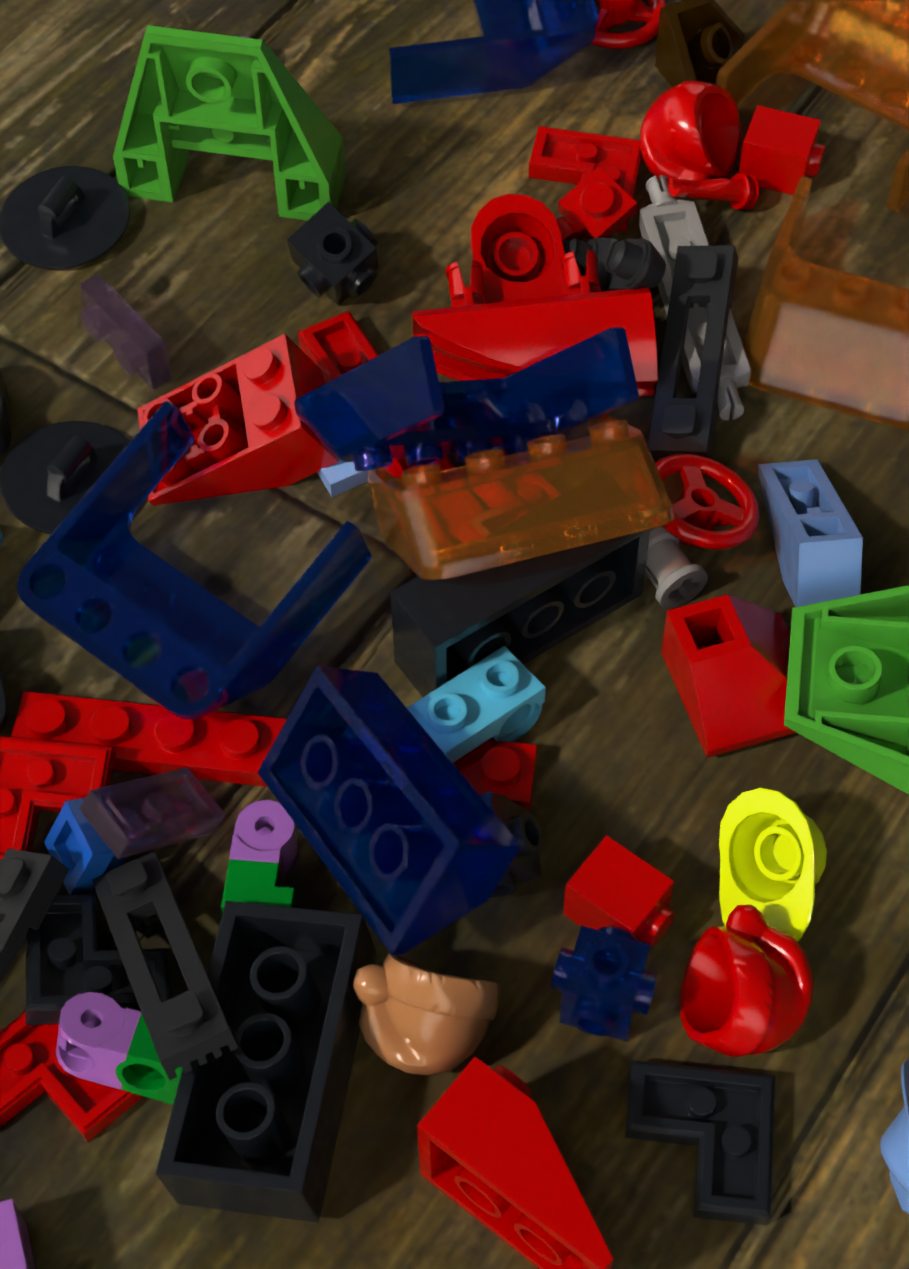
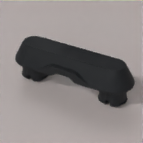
M593 238L586 243L578 239H568L563 242L565 254L571 251L574 252L581 276H585L587 250L597 253L601 291L640 289L644 287L654 288L661 282L665 274L666 263L654 245L646 239L617 240L614 238Z

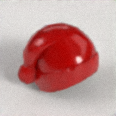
M684 81L659 96L646 112L640 129V150L648 170L654 176H657L658 180L660 175L666 176L669 180L670 178L702 181L723 178L729 174L737 160L741 140L739 110L730 92L720 86L703 81Z
M749 904L737 905L729 914L726 926H713L702 934L686 965L680 988L679 1004L682 1026L690 1039L699 1045L731 1057L751 1056L772 1051L790 1040L804 1023L812 1004L814 979L806 952L791 934L767 926L764 915L755 906Z

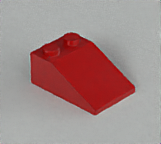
M474 1057L417 1125L420 1175L538 1269H611L613 1257L536 1102L530 1098L532 1095L530 1089L521 1078L509 1069L498 1065L493 1070L477 1057Z

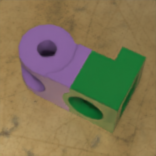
M272 800L256 801L246 806L239 813L235 823L221 903L222 914L226 901L297 908L294 888L284 887L285 873L293 867L298 856L295 822L290 810L280 802Z
M95 992L77 994L69 999L61 1009L56 1056L59 1064L67 1073L81 1079L168 1104H174L183 1068L181 1066L174 1069L177 1077L169 1080L160 1063L141 1011L130 1008L123 1009L113 998Z

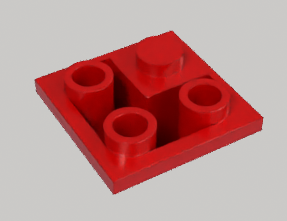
M729 594L667 610L661 647L663 659L706 758L796 733L784 726L790 632L779 612Z

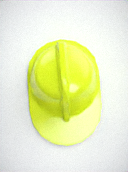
M757 788L743 792L728 805L720 823L719 900L722 921L726 926L729 914L737 905H753L764 915L767 926L791 934L798 942L811 922L815 901V885L819 882L826 867L827 847L824 836L816 823L801 811L797 803L782 792L766 788Z

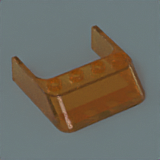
M789 0L719 70L716 85L729 91L738 107L771 75L792 73L909 130V0ZM909 149L896 164L886 206L896 213L909 200Z
M801 176L763 272L743 342V348L751 369L749 385L763 391L909 431V289L812 264L800 259L794 253L805 222L812 179Z
M602 412L587 415L590 433L588 437L566 442L565 435L543 436L528 441V451L504 456L501 449L484 450L467 455L464 458L465 466L441 471L439 464H427L404 470L401 473L402 478L393 477L379 464L366 466L381 537L420 578L428 580L461 576L649 530L671 522L674 519L671 501L641 430L628 425L626 420H617Z

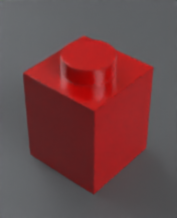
M757 105L743 141L739 173L754 175L761 188L801 197L807 177L817 178L822 166L826 145L817 143L821 120Z
M606 835L566 883L563 915L630 961L644 942L654 946L671 925L675 916V911L670 909L674 881Z

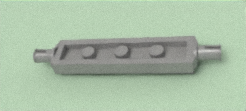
M660 175L659 183L657 176H653L646 183V189L649 192L652 204L640 209L638 225L642 238L654 245L666 263L665 274L658 284V289L666 314L668 315L678 246H709L694 201L674 199L669 193V179L664 175ZM694 303V307L689 308L682 365L692 394H697L710 303H707L706 308H700L698 303ZM729 309L717 397L719 416L723 420H729L730 412L733 420L744 413V406L741 403L737 388L749 386L751 369L731 309Z

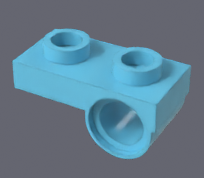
M503 646L401 711V727L433 762L443 770L492 737L496 741L514 742L525 735L533 727L541 714L542 704L545 703L546 687Z

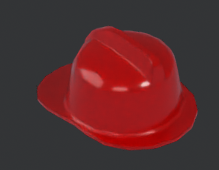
M505 194L491 199L478 211L471 226L470 242L473 260L480 262L483 266L482 276L486 304L567 295L564 272L561 266V258L565 255L561 231L554 214L541 201L525 194Z

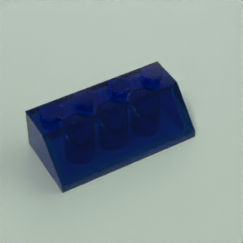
M316 666L257 772L391 955H403L488 901L521 848L520 843L381 676L375 672Z

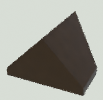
M682 0L660 8L655 67L671 87L679 85L684 81H703L720 86L729 91L732 97L739 96L741 91L738 83L744 33L715 0Z

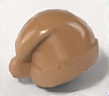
M389 953L383 966L369 964L357 969L352 982L355 993L362 1002L358 1025L365 1042L387 1064L409 1074L426 1076L452 1071L475 1052L486 1037L490 1022L496 1017L501 995L500 985L495 982L440 974L393 953Z

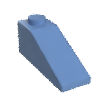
M814 459L758 464V477L783 583L794 606L799 607L860 595L863 537L819 461Z

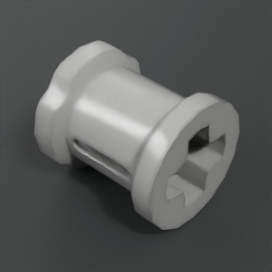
M657 527L650 530L645 574L657 589L655 598L662 608L673 609L686 604L696 597L706 585L708 575L701 565L692 564L678 546V538L671 535L663 527Z

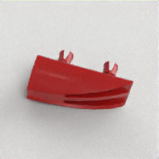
M587 250L585 276H581L574 252L571 251L561 258L567 295L486 304L482 264L472 260L470 286L465 287L458 262L456 261L448 265L445 270L449 285L451 307L412 311L413 356L421 366L439 374L493 390L565 398L654 395L655 382L658 381L656 333L651 291L648 287L640 289L601 292L597 253Z

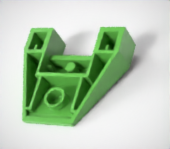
M147 26L113 154L118 184L122 186L127 197L173 203L189 159V150L273 161L279 217L308 221L327 202H330L337 209L346 179L343 136L264 40Z
M909 585L792 608L784 726L908 795Z

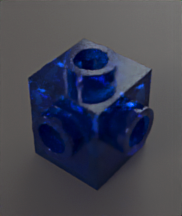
M581 926L574 950L561 948L552 978L551 988L562 991L559 1022L574 1026L592 1035L609 1036L627 1042L635 1012L648 1016L656 988L658 974L646 971L650 944L637 941L632 934L622 929L602 927L596 930Z

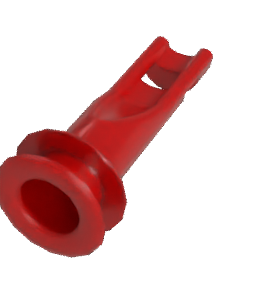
M737 173L732 179L718 178L698 181L670 178L668 185L669 193L673 197H685L688 194L690 198L728 201L735 210L741 208L744 210L754 207L759 196V184L756 177L752 174L745 175L744 173Z

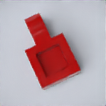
M598 166L558 201V211L564 216L556 219L561 231L562 242L568 239H578L581 241L584 237L588 240L608 238L637 212V202Z

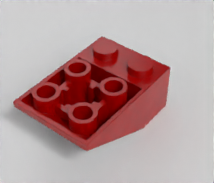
M286 334L137 408L148 502L153 506L286 487L321 471L322 468H327L339 462L322 369Z

